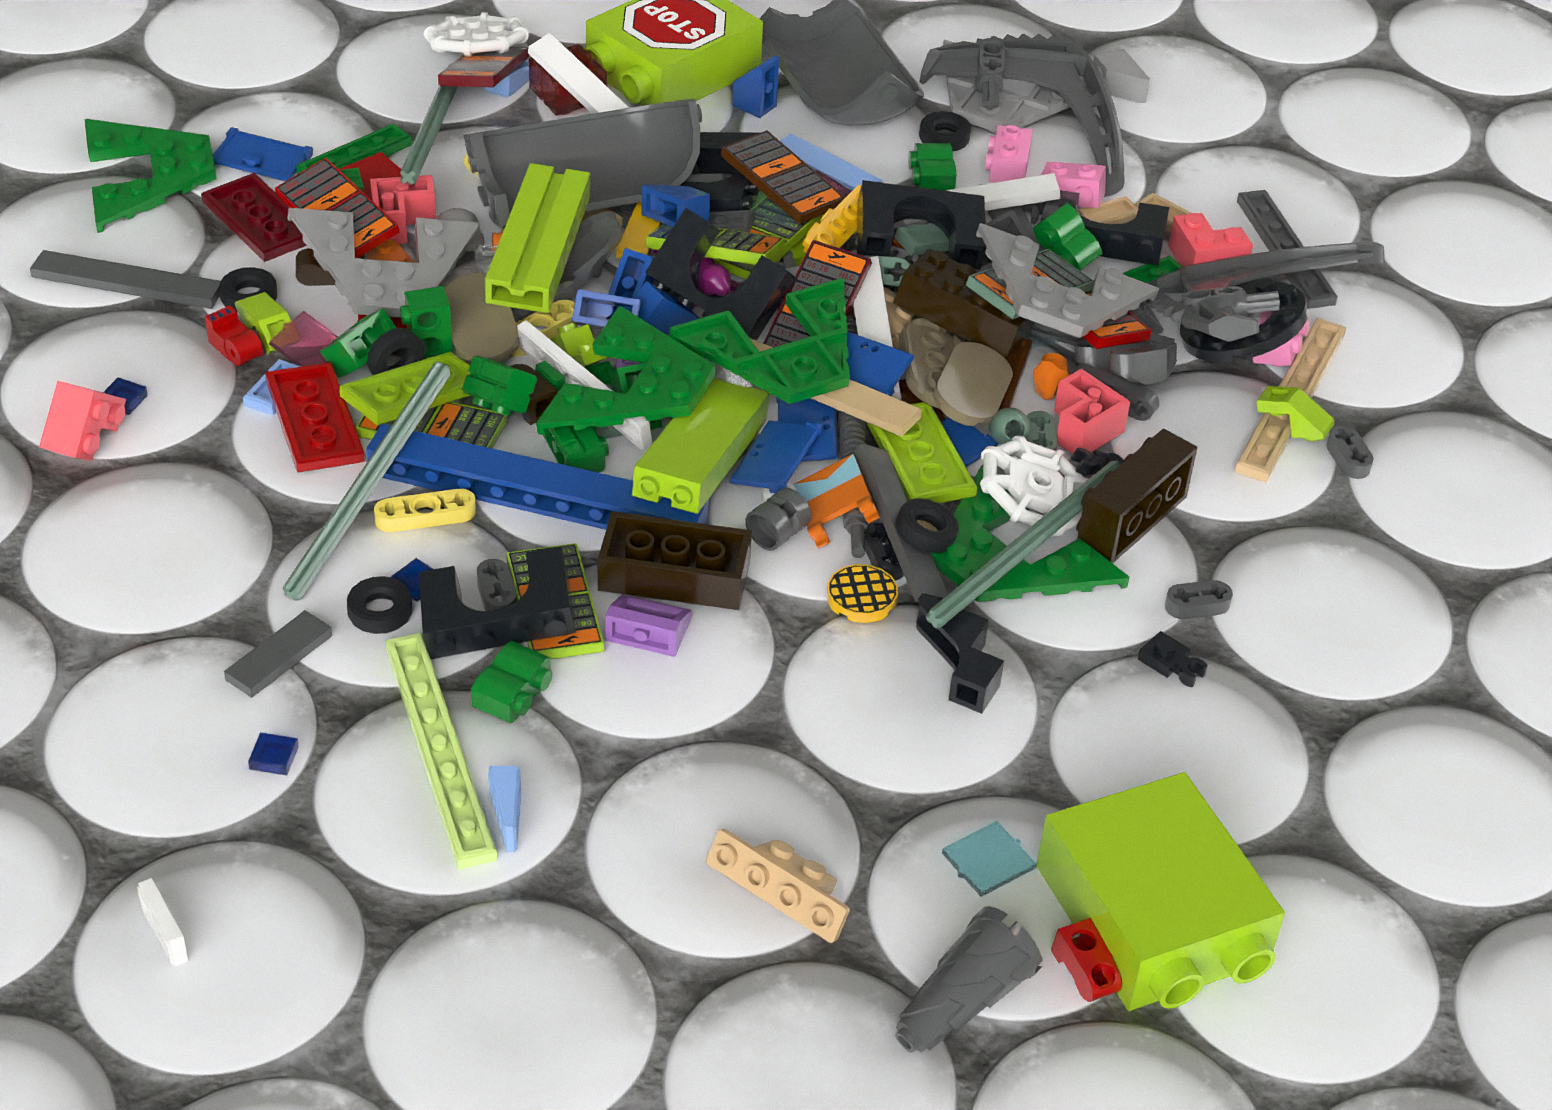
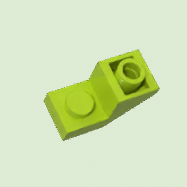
M263 292L234 303L243 324L249 330H257L267 354L295 346L300 342L288 312L267 293Z
M575 322L557 329L559 335L550 339L583 367L609 358L594 355L592 344L595 340L588 324L578 328Z
M1267 386L1256 400L1258 412L1270 413L1273 416L1289 414L1292 438H1304L1306 441L1324 440L1334 426V418L1299 387Z

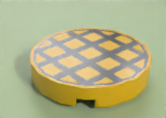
M854 564L842 567L833 573L828 581L827 602L836 614L839 615L840 612L847 615V620L859 623L879 621L887 617L889 611L897 605L898 585L893 577L883 569L871 565Z

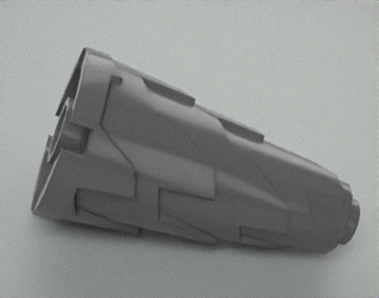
M991 906L982 908L971 919L965 931L938 961L937 969L924 982L911 1003L899 1015L900 1020L896 1027L898 1032L895 1034V1037L903 1048L911 1053L915 1050L922 1052L928 1049L930 1051L953 1030L964 1026L987 1006L991 1008L1025 979H1030L1042 968V966H1038L1043 959L1036 943L1017 921L1010 928L1001 921L1008 914Z

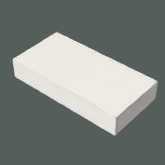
M150 878L138 883L137 890L142 912L171 965L173 964L175 967L187 962L188 957L184 936L154 881Z

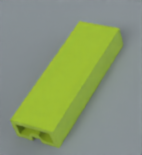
M529 164L485 277V300L487 304L549 313L590 198V172L566 169L564 174H557L552 166Z
M714 378L690 416L673 418L636 463L632 496L656 503L662 497L671 499V507L698 514L766 422L770 393Z

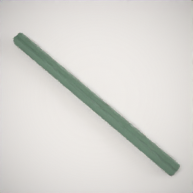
M439 85L400 171L402 183L409 182L411 185L416 183L457 87Z
M440 362L432 365L284 584L285 596L295 601L303 597L450 377L451 373L448 365Z
M1110 461L933 606L926 614L927 621L931 622L934 628H941L1083 509L1081 500L1084 493L1089 488L1096 487L1103 480L1107 472L1120 466L1118 461Z

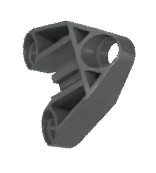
M1142 341L1096 349L1090 343L1075 345V363L1077 365L1082 363L1089 364L1130 382L1142 385L1167 381L1177 362V343Z

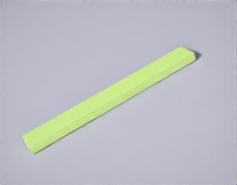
M422 633L385 640L386 651L458 870L497 861V851Z

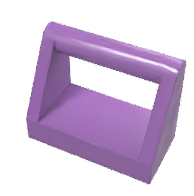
M622 594L609 606L605 614V641L675 657L691 621L692 610Z

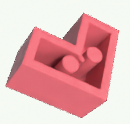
M432 175L419 176L413 185L409 182L402 183L401 177L370 179L372 201L395 221L399 227L400 233L391 237L390 240L395 239L398 244L408 243L407 225L415 224L416 217L436 219Z
M1202 213L1173 216L1168 246L1182 267L1252 253L1253 244L1242 227L1213 230Z
M1082 368L1059 381L1054 409V412L1060 416L1057 444L1071 454L1077 448H1084L1089 452H1093L1125 432L1130 401Z
M57 381L39 447L74 458L92 461L94 454L100 446L99 434L101 428L117 432L119 424L122 423L125 417L124 405L126 399Z

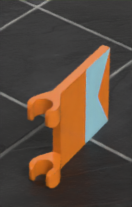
M854 454L793 484L796 491L804 497L809 505L811 521L807 525V530L810 537L814 539L818 549L830 543L823 524L858 507L867 523L880 518Z

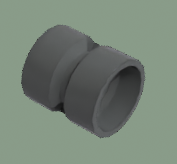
M784 487L768 498L766 502L760 504L747 514L745 518L747 530H752V539L757 545L765 550L773 551L788 541L791 536L809 525L811 511L802 495L791 488Z

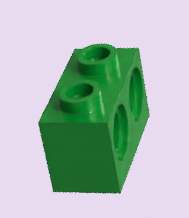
M438 286L404 292L405 305L400 306L401 320L403 325H407V329L411 330L423 342L425 349L424 359L450 351L453 353L450 304L444 287Z
M381 308L359 320L320 350V353L327 363H332L337 377H343L367 363L368 352L372 344L380 335L395 329L396 326L385 310Z

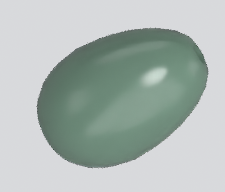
M1003 408L997 411L991 420L989 430L992 438L1001 445L1012 441L1015 436H1023L1027 439L1030 433V422L1021 410L1017 408Z

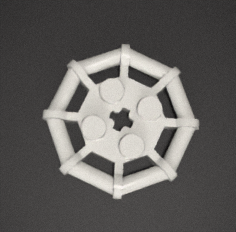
M482 12L479 16L461 18L448 16L444 22L438 25H429L424 31V36L427 41L431 42V48L436 52L451 51L464 53L465 57H471L474 53L496 51L505 53L509 50V47L525 43L529 38V31L526 27L522 26L521 20L517 17L503 18L489 16L488 12Z
M1015 436L1012 441L996 447L988 446L981 453L983 461L981 489L984 493L990 494L1008 513L1011 517L1009 520L1013 523L1018 521L1027 525H1034L1089 480V478H1085L1082 474L1076 472V468L1065 458L1064 451L1060 449L1055 451L1028 442L1023 436ZM997 466L1005 470V475H997ZM1026 508L1031 509V510H1034V511H1037V512H1040V513H1043V514H1045V515H1041V514H1038V513H1035V512L1026 510ZM1082 511L1052 536H1061L1064 531L1076 527L1081 518Z

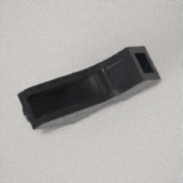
M922 594L918 604L916 629L954 670L951 677L948 700L982 714L1000 687L1004 660L981 651L985 646L989 620L966 610H961L941 628H934L932 623L927 621L926 614L941 600Z

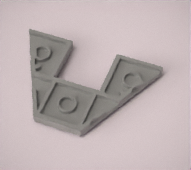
M944 39L943 46L953 44L955 42ZM946 75L951 112L963 116L970 125L988 129L993 133H997L998 125H1014L1022 128L1071 107L1058 91L1036 84L1027 97L1002 89L999 92V106H993L992 110H987V106L982 105V93L976 89L975 76ZM1081 80L1086 89L1087 94L1089 96H1092L1085 80Z
M288 208L287 219L293 221L302 233L306 246L313 249L314 257L324 271H329L336 281V288L341 295L348 299V305L355 314L369 315L383 308L389 317H401L400 306L405 305L404 292L441 286L455 268L457 260L465 253V249L473 236L477 235L479 222L416 217L417 263L355 258L352 212Z
M982 223L978 227L976 236L981 237L986 244L985 254L992 260V267L997 277L1005 281L1007 285L1005 292L1014 303L1013 307L1016 314L1072 336L1081 338L1087 335L1090 330L1102 327L1104 321L1108 319L1116 320L1126 315L1128 310H1136L1141 302L1147 299L1155 300L1159 291L1158 287L1125 276L1117 269H1106L1099 266L1095 276L1091 295L1085 294L1079 288H1068L1055 283L1048 277H1038L1031 274L1040 244L1034 243L1026 236H1015Z

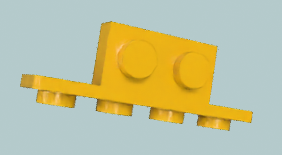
M858 185L834 210L829 208L820 220V224L818 222L814 223L802 243L805 247L803 249L804 252L807 253L812 240L841 248L857 231V201L861 185Z

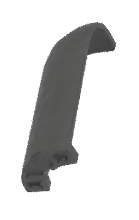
M833 0L825 7L812 11L813 15L809 17H800L799 14H784L769 7L759 18L763 21V46L771 57H780V70L804 104L826 120L845 125L880 123L903 114L924 97L923 90L860 7L851 0Z
M686 99L465 134L464 140L472 173L478 172L482 186L477 187L484 207L489 206L490 219L495 225L501 227L506 226L530 163L552 166L557 174H564L566 169L590 172V198L585 212L642 202V185L680 186L691 175L700 154L702 111L700 105L696 104L694 99Z

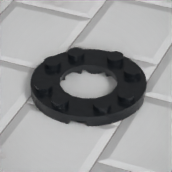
M1263 278L1257 282L1236 285L1237 287H1242L1246 294L1278 291L1280 300L1279 310H1274L1272 315L1259 325V333L1231 342L1198 330L1187 329L1181 322L1180 335L1184 348L1192 356L1211 362L1234 361V356L1244 357L1252 354L1253 357L1270 352L1291 340L1304 327L1308 319L1306 314L1308 307L1304 294L1292 284L1276 282L1271 278Z

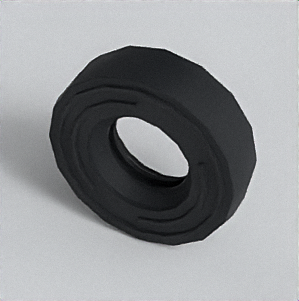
M945 111L933 112L921 120L919 138L922 143H950L952 151H958L969 143L971 125L967 119L959 114ZM944 129L950 130L954 133L945 134L937 132L936 130Z
M255 267L239 268L226 274L219 284L221 302L225 307L231 305L236 311L237 309L234 304L236 301L263 292L267 293L273 300L276 301L277 282L273 275L264 269ZM245 287H255L260 289L257 292L250 294H243L237 292L238 290Z
M395 328L385 332L372 344L368 352L367 365L370 373L375 375L424 360L425 349L423 342L409 329ZM404 347L405 353L403 357L394 365L387 366L390 355L397 349Z
M922 498L910 499L904 503L895 522L897 532L903 540L912 547L930 553L945 552L955 542L959 531L957 519L951 511L939 503ZM916 520L926 521L936 527L938 531L928 530Z
M380 576L362 580L353 586L347 595V615L352 624L364 632L373 634L389 633L406 624L412 614L411 592L404 583L395 578ZM375 599H388L393 602V606L384 611H372L366 608V604Z

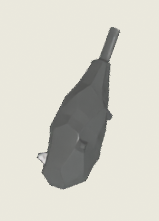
M602 212L588 217L580 224L553 303L558 300H572L577 294V290L581 289L592 276L598 278L602 274L604 263L618 246L623 236L615 213ZM511 307L515 322L537 312Z

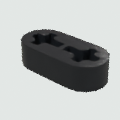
M875 523L867 527L865 531V551L871 565L883 569L895 581L901 579L904 573L883 523Z

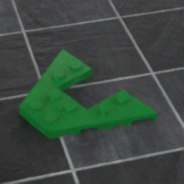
M84 119L90 162L150 154L153 178L135 179L130 182L106 183L101 186L92 187L95 223L98 233L104 231V225L121 217L129 220L139 212L148 211L165 203V197L181 190L185 194L194 190L199 185H204L217 179L209 135Z
M844 278L787 293L785 304L810 337L759 352L729 310L670 327L669 337L788 404L845 388L849 384L850 373Z
M619 306L593 342L594 355L640 363L647 362V364L626 394L564 383L537 421V432L543 435L547 428L573 425L575 430H582L590 426L606 427L621 425L624 423L625 418L645 416L646 421L660 420L665 417L690 416L716 376L715 365Z
M981 465L973 479L977 486L976 496L962 498L953 514L959 525L955 542L945 552L931 553L937 569L957 586L1007 547V545L989 532L1009 522L1011 517L990 494L982 491L980 482L983 479V465ZM1079 538L1032 564L1023 559L975 600L977 602H987L999 598L1018 599L1022 598L1023 593L1041 591L1044 596L1068 594L1071 591L1092 592L1093 586L1118 584L1121 589H1124L1128 586L1130 577Z

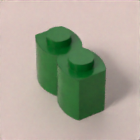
M915 143L914 151H909L908 157L909 169H912V185L943 191L955 189L957 174L951 144Z
M1068 203L1033 227L1038 243L1045 250H1051L1080 271L1103 254L1096 238L1085 229L1080 215Z
M514 641L508 642L496 655L492 664L486 667L471 687L472 707L508 723L514 722L520 715L524 716L531 707L533 697L540 691H545L552 680L553 673L550 670V657Z

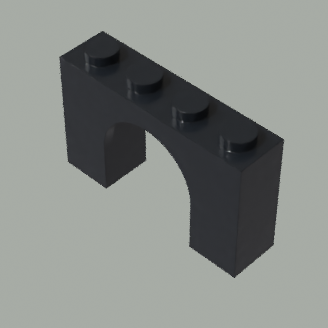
M700 132V154L696 161L700 173L731 174L732 176L714 182H683L680 186L692 187L710 194L709 212L753 210L754 197L759 195L760 190L721 156L722 147L760 132Z
M862 180L857 201V254L888 257L894 237V224L905 219H920L936 225L945 233L949 240L950 259L960 264L970 265L975 269H981L987 246L981 237L976 236L980 223L986 225L984 196Z
M1060 190V199L1046 201L1041 221L1066 203L1070 204L1077 211L1080 193ZM1139 202L1135 219L1123 224L1099 223L1080 215L1085 229L1096 238L1102 249L1103 254L1100 257L1159 266L1169 207Z
M685 208L645 273L654 278L653 285L669 293L670 289L678 293L679 296L676 300L693 310L695 305L705 310L702 317L729 310L748 337L757 341L796 277L762 255L745 283L735 293L722 298L706 296L699 283V267L720 230Z
M562 546L526 552L529 573V585L526 592L512 605L494 611L474 610L462 603V592L455 566L418 572L422 629L430 659L501 647L510 641L523 643L576 633L568 570Z

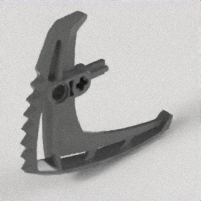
M1007 34L1004 39L996 36L986 39L977 38L976 43L961 41L929 50L921 70L919 82L925 84L934 75L975 76L976 89L982 93V105L987 106V110H992L993 106H999V92L1003 88V79L1029 82L1058 91L1071 106L1089 141L1096 164L1106 166L1104 197L1115 195L1123 189L1125 183L1123 145L1113 99L1098 67L1088 53L1072 37L1067 36L1061 39L1056 35H1052L1047 39L1041 34H1037L1033 38L1021 34L1019 38H1015ZM1079 76H1083L1092 96L1087 94ZM1093 107L1098 109L1106 135L1101 134ZM1105 147H1109L1112 168L1111 174L1109 173Z
M1376 242L1308 246L1193 264L1147 283L1158 287L1159 291L1155 300L1147 299L1146 303L1151 304V308L1156 309V312L1163 313L1164 317L1182 322V325L1187 329L1198 330L1231 342L1259 333L1258 319L1248 317V313L1279 310L1280 306L1278 291L1246 294L1242 287L1234 285L1264 277L1352 263H1385L1384 245ZM1165 293H1182V301L1176 302Z

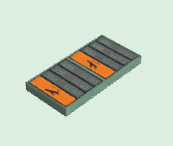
M1049 249L1037 252L1031 274L1038 277H1048L1057 284L1068 288H1079L1085 293L1092 290L1094 280ZM993 268L969 276L966 283L968 288L1011 319L1020 317L1014 310V303L1005 292L1007 287L1005 281L997 277Z

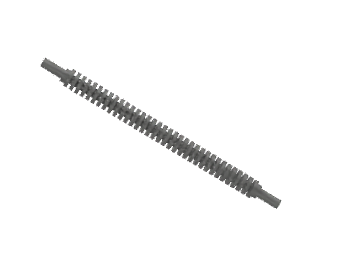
M852 305L847 316V331L858 335ZM839 410L840 456L843 459L854 454V450L859 444L867 445L866 421ZM856 507L843 514V525L851 535L852 556L861 558L865 555L864 534L867 527L871 525V522L867 523L863 513Z

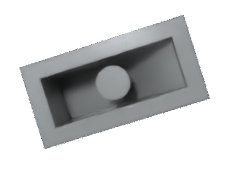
M1124 49L1094 55L1093 62L1102 74L1112 96L1137 103H1146L1150 78Z

